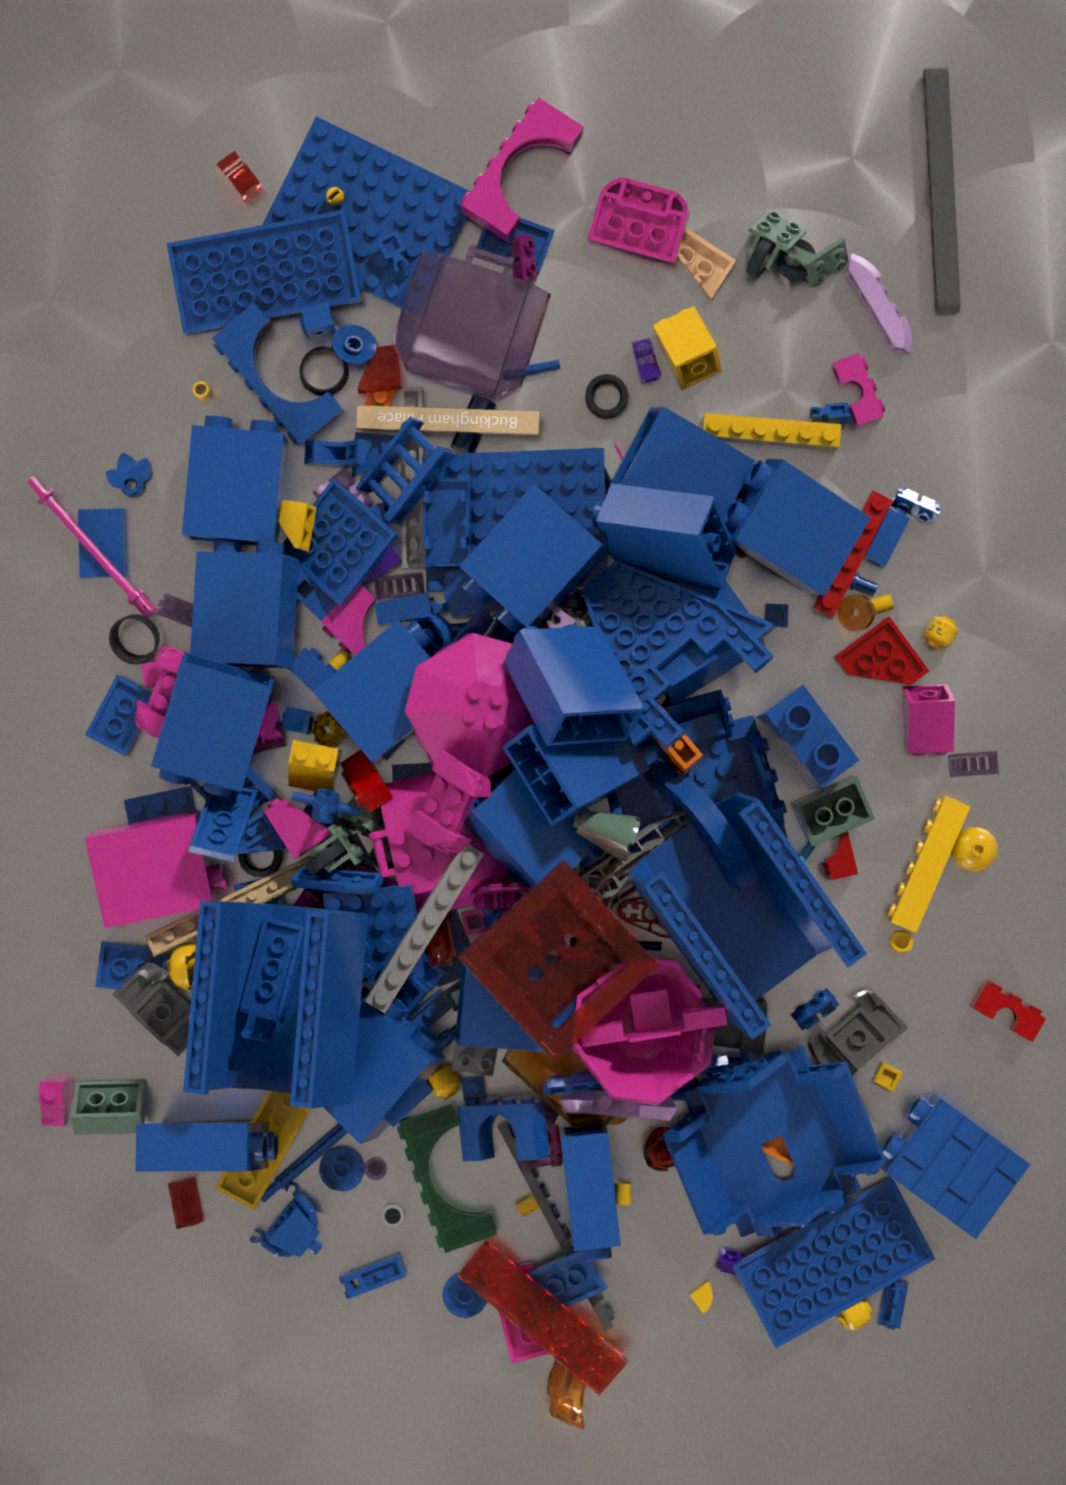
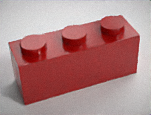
M361 749L340 763L344 770L341 775L347 782L360 807L365 805L369 812H372L393 798L374 763L369 760Z

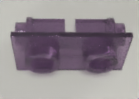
M165 593L163 599H160L158 603L159 610L157 615L192 628L193 604Z

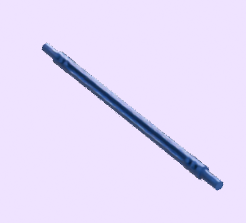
M456 1024L450 1029L447 1028L438 1036L440 1044L437 1049L440 1052L455 1040ZM339 1123L274 1179L275 1182L263 1194L262 1202L265 1203L279 1189H284L348 1132Z

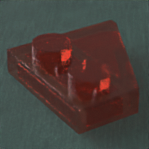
M397 344L376 347V352L372 359L368 361L357 387L359 394L402 389Z

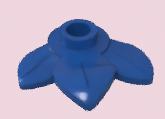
M121 453L117 461V470L106 471V477L110 485L120 488L126 496L136 497L143 490V482L150 477L151 465L148 458L141 459L136 463L132 457ZM131 482L136 483V488L133 490L128 488Z

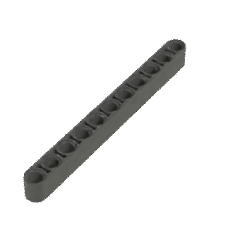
M947 67L924 68L923 92L934 304L936 313L960 312L961 302L949 73Z

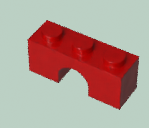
M990 982L989 985L982 983L969 1007L990 1019H993L1000 1009L1009 1008L1013 1013V1022L1009 1030L1033 1042L1046 1020L1045 1017L1041 1016L1043 1011L1032 1005L1029 1008L1021 1004L1022 999L1011 993L1009 997L1001 993L1003 988L993 982Z

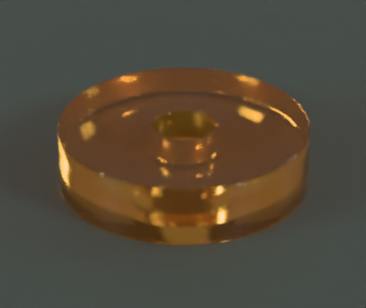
M861 594L845 597L838 607L840 623L852 631L868 628L875 618L874 604L868 597ZM856 608L859 610V615L857 617L854 615V610Z

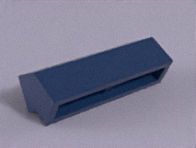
M473 394L467 409L493 410L496 404L488 398ZM456 433L450 446L464 453H475L482 434Z

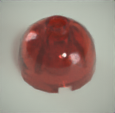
M669 1126L653 1129L648 1133L643 1143V1155L646 1164L656 1171L665 1172L668 1171V1168L675 1166L662 1135L672 1128Z

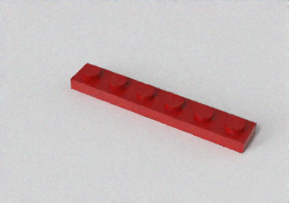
M874 490L871 491L862 509V512L871 518L826 595L817 597L812 610L831 620L833 619L893 500Z

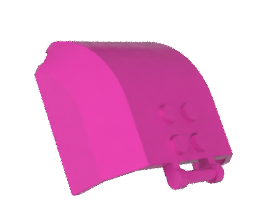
M436 772L386 783L393 796L392 799L381 805L386 829L369 833V838L373 841L379 872L377 873H382L383 878L396 875L398 885L413 884L417 915L456 854L445 853L429 847L407 831L415 811L422 810L437 774ZM492 775L487 777L488 779H490V784H492L497 779ZM464 824L460 833L471 836L473 839L469 845L484 853V856L449 911L474 906L473 899L476 895L470 896V893L477 892L478 887L488 886L489 884L509 886V884L515 882ZM388 837L394 864L392 869H388L382 843V838Z

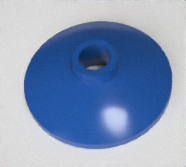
M354 324L344 325L338 328L332 336V349L336 356L344 362L363 364L371 360L376 352L374 336L362 326Z

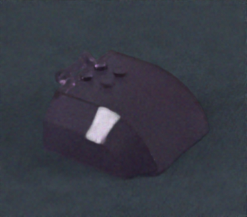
M473 244L469 246L465 261L441 253L420 251L392 344L408 373L495 400L522 386L551 294L530 282L509 276L514 258L509 256L504 258L477 249V246ZM473 258L504 267L503 273L472 264Z

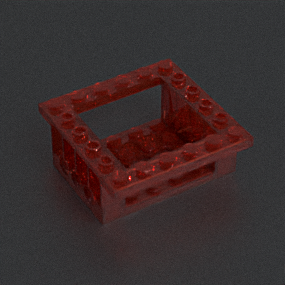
M565 860L558 863L457 956L553 1062L558 1060L659 966ZM567 934L575 936L576 941L572 947H566L563 944V939ZM550 950H556L558 953V960L554 963H548L546 960V954ZM617 960L626 964L557 1029L550 1023ZM533 966H538L541 969V975L537 979L529 977V969Z

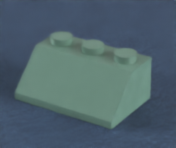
M854 775L791 802L797 819L811 846L875 819L859 779Z
M144 1080L75 1082L71 1111L74 1135L136 1133V1124L145 1123Z

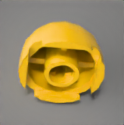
M967 827L960 831L951 854L955 863L962 869L971 872L983 871L989 868L995 861L998 854V845L994 836L987 829Z
M195 944L183 945L177 948L166 963V970L170 973L169 977L173 984L186 990H192Z

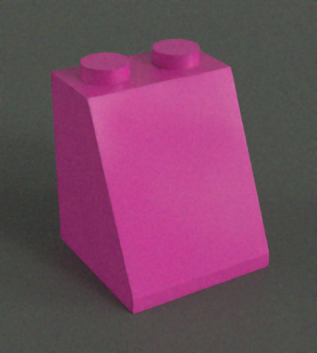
M948 684L902 686L904 740L908 754L921 756L925 753L944 755L947 752H954L955 699Z
M277 798L267 805L268 809L264 811L293 859L299 858L318 846L322 841L333 836L328 827L321 822L313 820L311 815L289 800Z

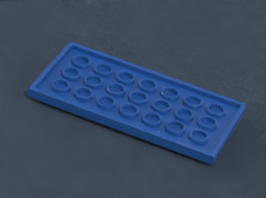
M345 210L166 243L183 334L225 327L252 303H257L270 319L302 313L301 309L327 302L329 307L362 301Z
M892 1177L849 1199L841 1206L840 1211L832 1214L826 1212L811 1220L812 1223L810 1225L797 1228L732 1264L740 1283L775 1348L780 1347L935 1260Z

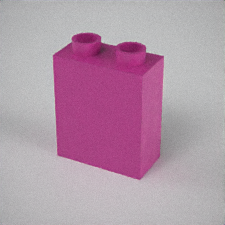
M199 809L90 831L85 837L104 928L197 910L200 907V901H216L218 898L217 893L226 891V880L222 865L211 866L209 856L189 852V845L200 818Z

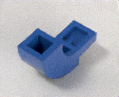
M356 439L347 442L307 441L305 442L304 465L362 467L366 463L369 454L367 440Z

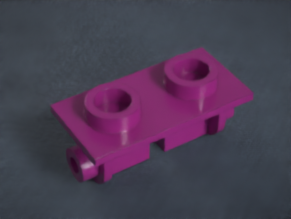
M518 234V236L512 237L510 242L512 258H519L520 260L513 263L514 279H516L517 283L537 281V267L534 260L535 246L532 236Z

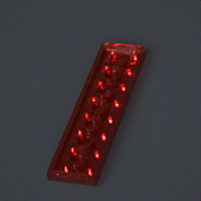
M487 1240L458 1273L457 1276L596 1394L600 1395L628 1363L629 1360Z

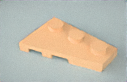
M685 227L677 256L708 296L713 299L737 261Z

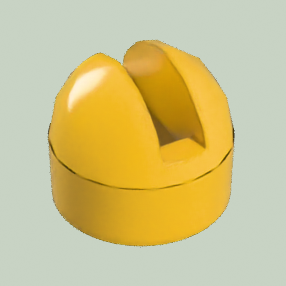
M332 187L326 192V200L331 206H340L344 202V193L340 188ZM338 191L339 193L331 200L330 197Z

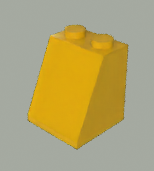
M694 306L684 309L668 319H662L653 325L656 339L681 390L722 371L717 346Z
M293 740L288 762L289 786L316 792L318 789H331L334 791L342 750Z

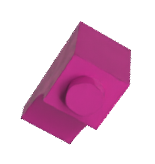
M43 1079L39 1082L41 1126L66 1125V1079Z

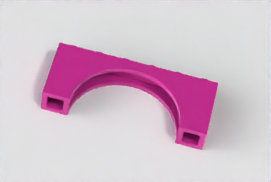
M539 97L535 103L531 102L524 113L526 116L522 121L518 120L515 123L511 137L503 140L499 147L501 151L496 157H491L486 167L488 169L483 175H478L473 184L475 187L471 193L467 192L461 200L462 213L506 242H508L520 225V216L508 206L501 191V177L507 164L520 152L535 146H555L571 153L583 136L584 126Z
M360 585L344 607L337 604L321 621L325 625L322 630L330 638L335 635L341 641L338 646L346 653L351 651L356 655L366 647L364 624L369 610L377 600Z

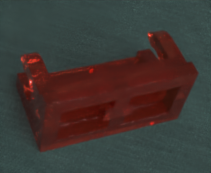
M448 913L427 945L431 968L453 965L456 958Z
M196 1176L170 1181L168 1188L176 1229L204 1222Z

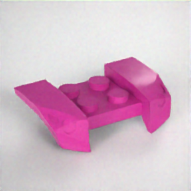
M164 645L154 657L155 664L162 667L149 702L146 705L142 701L137 700L135 711L136 726L158 739L179 666L184 655L183 651Z
M441 749L432 769L437 774L422 810L415 811L407 831L429 847L445 853H457L463 850L473 839L471 836L460 833L475 797L490 798L491 784L490 779Z

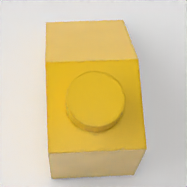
M282 500V506H280L278 511L279 524L295 548L309 552L317 507L308 503Z

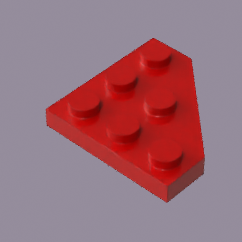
M890 616L834 656V659L848 676L912 685L929 672L927 666Z

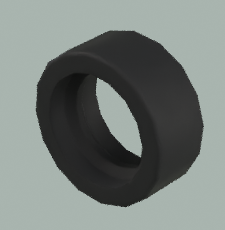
M598 375L590 381L586 388L585 401L588 409L598 418L610 419L618 416L627 405L629 395L627 386L622 379L615 375ZM604 383L614 385L620 393L619 403L609 410L598 407L593 398L595 389Z
M282 850L273 851L274 859L264 869L252 867L248 862L247 854H238V860L241 868L247 874L254 877H266L280 867L283 852Z

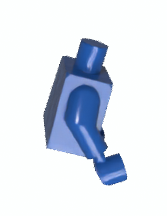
M290 1183L285 1187V1191L287 1192L290 1186H295V1190L292 1193L293 1201L291 1200L265 1233L262 1229L254 1230L259 1233V1240L251 1236L250 1241L252 1243H261V1247L276 1257H291L293 1255L301 1257L306 1250L316 1255L321 1250L322 1243L316 1239L320 1231L317 1228L319 1221L315 1209L302 1193H298L299 1188L297 1184Z

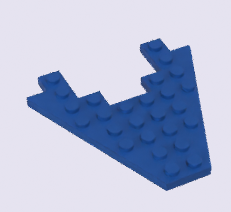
M617 560L582 589L593 626H600L645 708L630 734L635 748L651 734L666 749H669L685 735L680 726L656 702V700L672 688L671 683L658 670L692 641L707 657L726 642L755 673L773 659V655L759 642L774 629V625L771 622Z

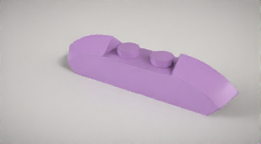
M851 253L846 274L892 351L911 353L912 333L909 322L905 315L898 317V308L893 302L890 303L886 297L887 290L881 282H877L882 277L881 274L870 262Z
M598 1090L563 1093L559 1098L564 1112L573 1114L670 1121L677 1110L672 1097L667 1098L660 1105L614 1100L609 1097L606 1091Z

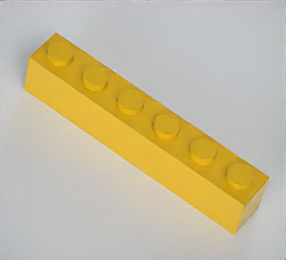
M704 413L702 429L723 442L837 451L840 447L841 424Z
M947 796L936 799L932 811L935 812L932 820L928 819L923 829V832L926 833L923 841L919 840L915 847L914 853L917 855L914 862L910 861L906 868L905 874L908 876L905 883H900L896 891L898 899L895 904H891L887 912V916H889L888 922L917 933L970 806Z

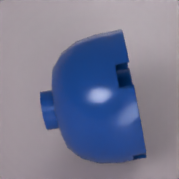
M429 613L414 619L433 641L423 649L430 658L434 656V653L451 644L453 630L445 618Z

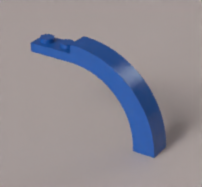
M661 759L649 765L650 770L645 772L643 777L673 800L693 821L718 858L727 881L742 892L759 880L756 869L739 837L706 793L684 772L679 774Z

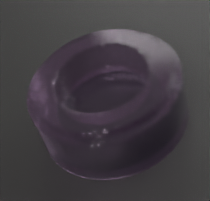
M376 1156L368 1159L364 1166L365 1175L371 1180L382 1179L387 1172L385 1160Z

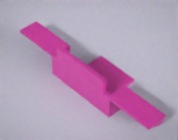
M667 989L630 995L635 1032L624 1033L622 1020H615L583 1027L580 1029L582 1047H589L627 1040L630 1043L681 1035V1032L728 1024L725 1007L705 1006L682 1010L684 1024L673 1025Z

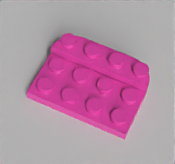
M619 177L609 182L600 192L588 240L675 263L687 219L689 220L690 216L688 202L673 190Z

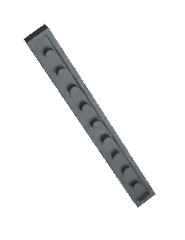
M506 1120L498 1123L497 1127L564 1255L574 1252V1248L569 1241V1238L572 1236L566 1225L561 1226L558 1220L561 1215L556 1205H550L547 1199L550 1197L546 1186L544 1184L540 1186L536 1178L540 1175L535 1165H529L527 1160L517 1159L515 1134L511 1124H508ZM600 1292L589 1297L588 1300L604 1331H607L613 1327L611 1320L615 1318L609 1306L605 1308L601 1300L604 1297Z

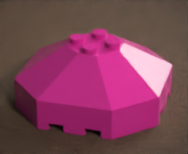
M469 633L437 651L433 657L416 666L404 712L414 727V736L429 758L432 767H434L441 749L485 777L491 776L512 763L502 747L526 727L534 724V721L504 664V660L512 646L511 643Z
M630 955L621 964L610 970L597 980L596 983L577 996L571 1047L611 1099L660 1105L711 1065L715 1027L681 1032V1035L629 1043V1040L582 1047L580 1029L592 1024L622 1020L624 1033L635 1032L630 1001L631 994L667 989L673 1025L684 1024L682 1010L707 1006L701 999V991L688 978L683 968L676 961Z

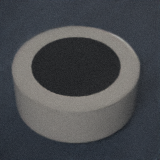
M388 1204L382 1211L381 1219L388 1227H398L404 1220V1210L398 1204Z

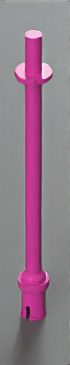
M34 476L31 477L27 483L40 497L37 503L39 505L47 504L128 595L127 602L130 605L133 604L143 616L149 618L150 614L145 608L152 614L156 611V608L143 596L144 592L134 589L53 499L52 496L55 491L53 489L46 491Z

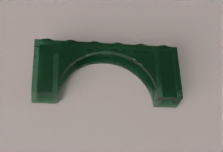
M452 1101L402 1119L399 1122L400 1126L397 1127L400 1139H405L408 1148L404 1150L408 1161H413L415 1166L412 1173L415 1182L421 1183L423 1191L420 1192L423 1204H428L431 1213L427 1215L431 1226H436L438 1235H435L439 1249L444 1248L445 1253L497 1235L498 1231L490 1209L481 1212H468L457 1209L444 1201L432 1184L429 1172V1160L432 1149L447 1131L459 1126Z

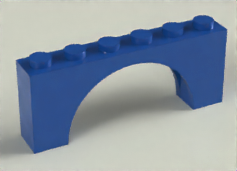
M252 303L212 338L215 342L213 346L220 355L225 354L230 360L228 365L235 373L240 372L245 379L242 381L250 391L254 389L258 393L259 397L257 399L265 409L269 407L274 413L272 417L278 425H284L289 432L286 434L294 444L298 442L300 445H303L339 415L344 408L330 392H326L324 395L311 401L292 402L277 396L264 384L256 366V346L261 333L271 320L257 303Z

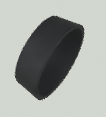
M326 346L313 348L302 359L299 372L300 379L304 387L315 395L322 396L326 392L334 395L347 383L349 377L348 363L342 361L343 375L335 386L328 389L315 388L306 381L303 375V363L314 351L321 349L333 351V349Z
M131 614L119 619L113 624L109 632V644L114 654L120 660L133 665L149 661L155 654L160 642L157 626L148 617L140 614ZM126 619H134L144 623L154 636L155 646L153 651L145 655H136L127 651L119 639L121 623Z

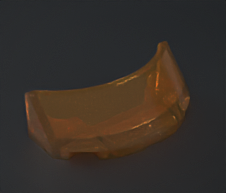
M584 1329L580 1331V1335L573 1341L568 1340L555 1358L548 1378L547 1395L551 1399L549 1411L552 1417L569 1425L584 1429L582 1408L588 1378L598 1361L609 1350L617 1346V1341L589 1329Z

